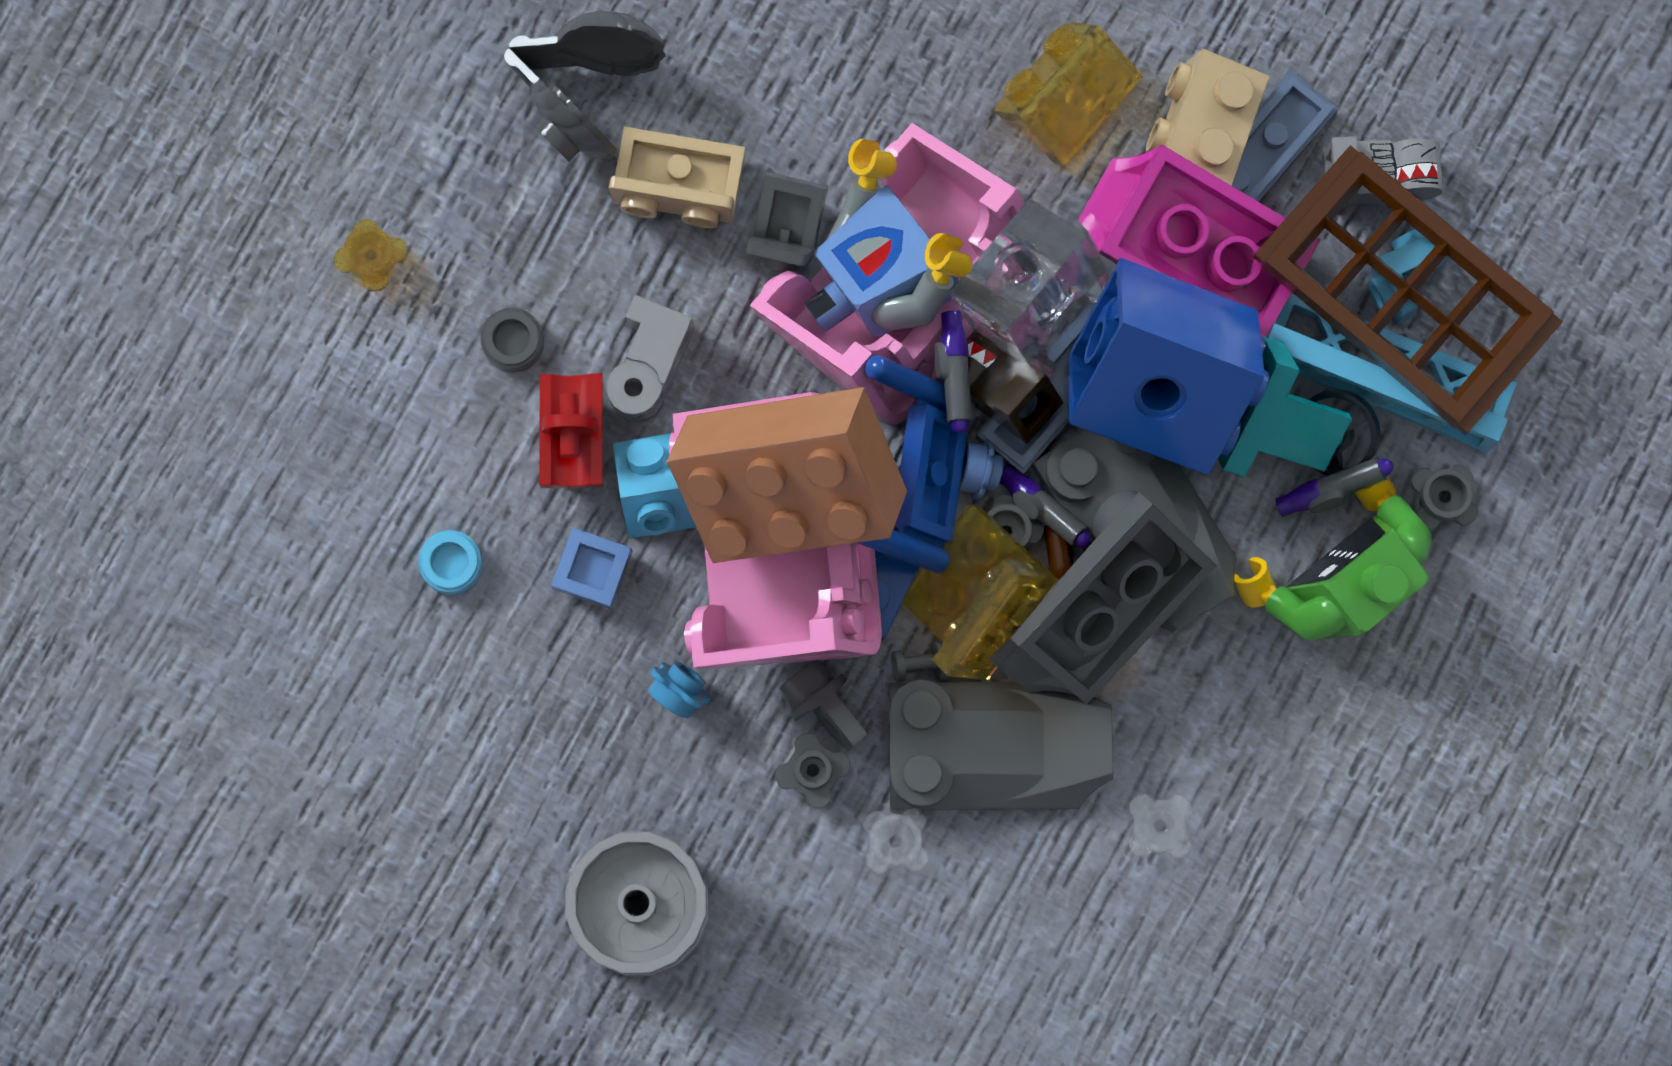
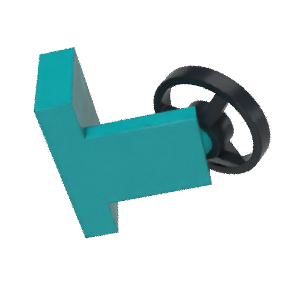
M1262 335L1261 337L1265 338L1263 363L1264 370L1269 372L1268 385L1259 404L1255 407L1248 405L1240 419V433L1231 453L1227 456L1220 454L1218 461L1222 469L1246 477L1258 451L1309 466L1324 475H1331L1349 468H1343L1342 452L1353 443L1355 436L1354 428L1368 421L1370 426L1371 442L1367 454L1358 464L1373 459L1380 444L1381 430L1377 415L1369 403L1359 395L1343 389L1325 390L1308 400L1288 394L1300 370L1284 342ZM1332 397L1341 398L1356 405L1362 413L1352 418L1348 412L1316 403V401Z

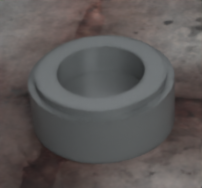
M505 308L492 314L484 323L481 331V346L488 361L494 367L504 372L516 373L529 369L539 360L544 349V336L538 321L529 312L519 308Z

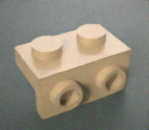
M1203 48L1190 58L1186 64L1178 62L1166 87L1165 96L1172 98L1166 119L1160 117L1156 121L1146 144V152L1162 144L1232 186L1270 76Z
M624 126L615 176H611L609 184L612 203L621 205L620 210L622 212L642 218H654L657 216V211L682 215L681 220L684 223L701 228H716L718 222L733 224L746 149L737 145Z

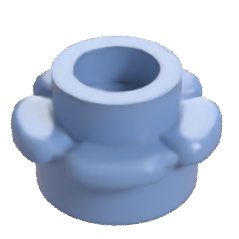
M985 440L981 444L966 441L959 491L972 494L971 498L975 501L980 500L984 496L985 490L994 492L1002 476L1003 457L994 454V445L990 440Z

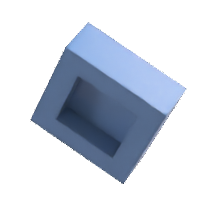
M572 527L551 587L555 591L612 610L633 550L629 546Z

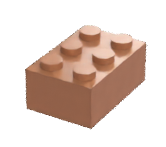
M865 387L687 415L667 459V464L712 563L890 538L907 493Z

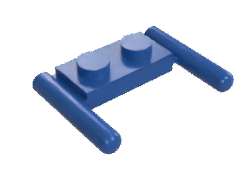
M875 355L865 365V373L868 378L917 399L915 406H909L903 442L900 474L907 493L894 529L898 531L893 530L891 537L887 539L859 542L857 544L940 574L946 570L950 561L949 554L944 550L945 543H952L967 431L962 434L956 433L952 429L951 424L947 423L944 383L883 356Z

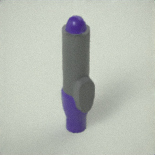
M953 310L941 313L940 342L935 343L934 347L935 372L937 378L944 380L947 423L951 424L952 429L956 433L962 434L967 431L969 423L972 422L967 360L969 351L962 325V312Z
M1375 457L1321 479H1313L1301 484L1291 492L1275 499L1276 506L1283 517L1299 511L1310 510L1312 513H1320L1331 510L1344 503L1345 495L1387 480V476L1393 471L1394 465L1388 459Z
M1010 465L1003 468L999 483L1009 491L1016 506L1022 508L1029 518L1040 519L1074 548H1087L1092 544L1090 528L1045 492L1041 485L1033 479L1020 474Z

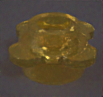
M364 219L355 224L353 232L344 243V248L336 251L334 263L341 273L356 275L363 280L367 290L377 292L387 287L389 273L396 263H401L407 258L408 248L401 238H390L383 230L378 228L375 221ZM370 250L377 253L376 258L372 261L365 258L366 253Z

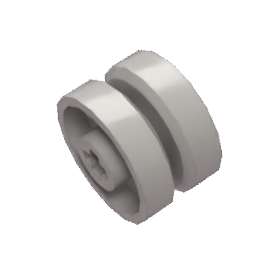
M620 832L595 843L576 862L565 888V917L575 942L597 964L625 976H656L679 966L699 946L709 922V892L695 861L674 841L651 832ZM635 891L645 893L649 899L647 911L639 916H633L625 909L626 897L635 898Z

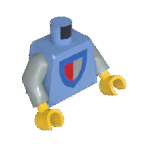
M859 139L850 148L848 163L850 169L855 174L860 175V177L852 179L842 211L826 241L818 247L815 255L832 283L806 300L804 305L824 333L855 312L874 337H882L884 334L892 331L929 325L943 304L965 292L957 278L965 277L970 273L972 261L969 255L958 252L962 247V240L960 238L939 233L930 239L888 185L883 188L880 187L877 183L878 179H887L896 171V158L891 152L880 150V145L877 141Z

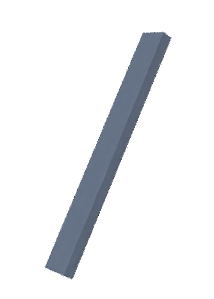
M1290 71L1258 108L1232 186L1256 201L1261 202L1336 115L1338 108L1294 72ZM1104 287L1035 366L1047 374L1064 403L1028 444L991 418L976 434L975 439L980 443L990 440L994 445V454L1001 455L1003 462L1006 465L1012 466L1020 474L1026 475L1032 468L1033 463L1047 451L1069 425L1068 355ZM1036 395L1018 414L1020 419L1029 416L1034 411L1037 405Z

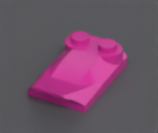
M1162 144L1140 155L1113 158L1079 216L1078 220L1093 239L1098 253L1117 264L1121 257L1257 309L1260 336H1268L1292 293L1263 269L1262 265L1253 258L1254 254L1286 218ZM1318 237L1295 262L1303 270L1321 240Z

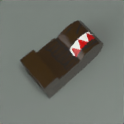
M973 331L967 337L971 402L976 404L975 407L1028 444L1064 402L1045 372L1029 362L1024 365L1001 350L991 340ZM1036 395V408L1029 416L1020 419L1018 414Z

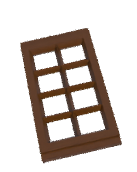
M1351 145L1253 256L1262 265L1263 269L1453 428L1456 427L1464 435L1472 429L1563 322L1553 314L1554 311L1363 152L1359 153ZM1362 185L1393 210L1364 245L1333 220ZM1404 220L1435 245L1406 280L1375 255ZM1324 229L1355 253L1354 257L1327 288L1322 286L1295 263ZM1446 256L1450 257L1477 280V283L1449 315L1417 290ZM1366 264L1371 266L1398 289L1369 323L1365 322L1337 298ZM1488 291L1492 292L1520 316L1491 351L1460 326L1461 322ZM1408 299L1413 301L1440 324L1411 359L1380 334L1382 329ZM1451 334L1482 359L1481 363L1454 394H1451L1422 369Z

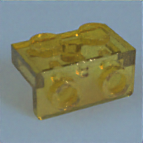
M1072 22L1057 28L1044 42V52L1030 68L1017 73L1007 83L1003 90L1005 97L994 108V111L1001 119L1016 122L1054 164L1065 166L1144 77L1099 25Z

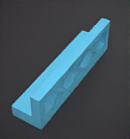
M1293 293L1290 294L1267 336L1285 343L1300 370L1298 376L1329 389L1351 391L1366 400L1370 406L1482 452L1488 453L1499 442L1508 419L1504 415L1517 382L1512 381L1496 399L1491 411L1487 410L1472 429L1464 435L1456 427L1453 428L1382 367L1341 351L1339 344L1348 341V339L1341 333L1334 335L1330 324ZM1294 309L1316 318L1325 340L1319 342L1285 328L1291 310ZM1385 328L1380 332L1383 337L1410 359L1423 345ZM1439 350L1426 363L1431 366L1437 382L1451 394H1454V391L1463 384L1477 367ZM1446 372L1457 377H1460L1461 379H1458L1450 383L1446 375Z

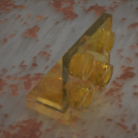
M968 505L954 524L952 543H945L944 550L948 552L950 557L948 567L940 574L923 569L907 591L903 604L943 642V645L932 661L945 674L951 677L989 680L997 666L988 658L1036 609L1059 582V579L981 507Z

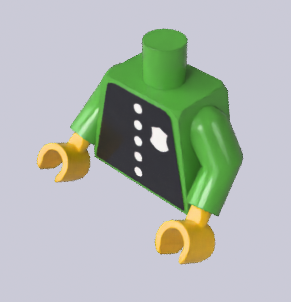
M1387 476V480L1354 492L1362 506L1368 511H1377V516L1367 520L1288 586L1277 588L1266 561L1259 557H1251L1248 560L1255 575L1254 577L1242 579L1234 573L1233 582L1242 602L1246 606L1254 608L1265 605L1267 613L1306 640L1318 641L1327 638L1359 636L1369 631L1428 582L1430 578L1421 564L1427 560L1431 548V533L1401 496H1396V488Z

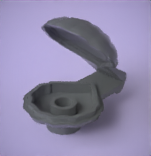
M598 10L572 19L563 25L554 37L529 39L524 35L516 36L511 40L504 59L516 74L531 87L534 103L538 111L544 116L534 127L568 162L579 152L584 153L590 158L610 161L617 159L614 156V153L617 151L614 145L558 87L546 77L540 80L531 70L579 66L609 75L632 76L658 69L660 61L666 57L664 51L665 44L658 33L643 21L637 20L631 14Z

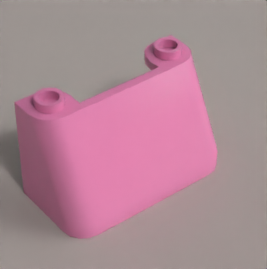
M913 123L896 141L892 142L885 149V151L891 152L896 158L897 168L891 177L881 179L883 187L888 185L930 239L936 234L944 233L962 240V247L958 252L969 255L972 261L970 273L965 277L957 278L965 292L943 304L929 325L892 331L884 334L882 337H874L855 312L826 333L823 332L805 307L804 302L832 283L824 268L811 281L797 271H786L771 278L764 285L759 296L750 305L764 324L841 389L848 390L865 387L876 416L888 425H897L905 421L908 416L909 406H915L917 399L868 378L865 373L867 361L875 355H880L941 382L942 379L936 377L934 356L935 343L940 342L941 313L953 310L961 311L962 325L966 338L973 331L982 335L1036 273L1045 256L1046 249L1044 236L1016 188Z
M808 392L672 414L674 432L670 435L669 452H671L687 415L811 396L819 393ZM852 543L712 563L705 547L709 605L700 606L695 609L692 620L686 623L684 631L685 645L693 659V668L717 669L874 655L878 652L882 638L875 550Z

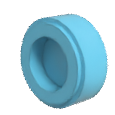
M446 530L434 534L424 543L419 553L418 565L423 579L433 590L445 595H458L470 590L477 583L483 570V558L476 543L469 536L459 531Z

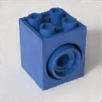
M1120 257L1068 355L1069 424L1209 475L1220 454L1227 456L1233 450L1240 433V419L1248 405L1255 407L1259 404L1268 385L1269 372L1264 370L1263 363L1265 338L1260 336L1258 310Z

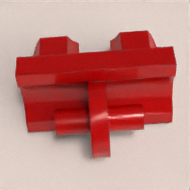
M602 373L574 376L540 374L539 485L541 488H604Z

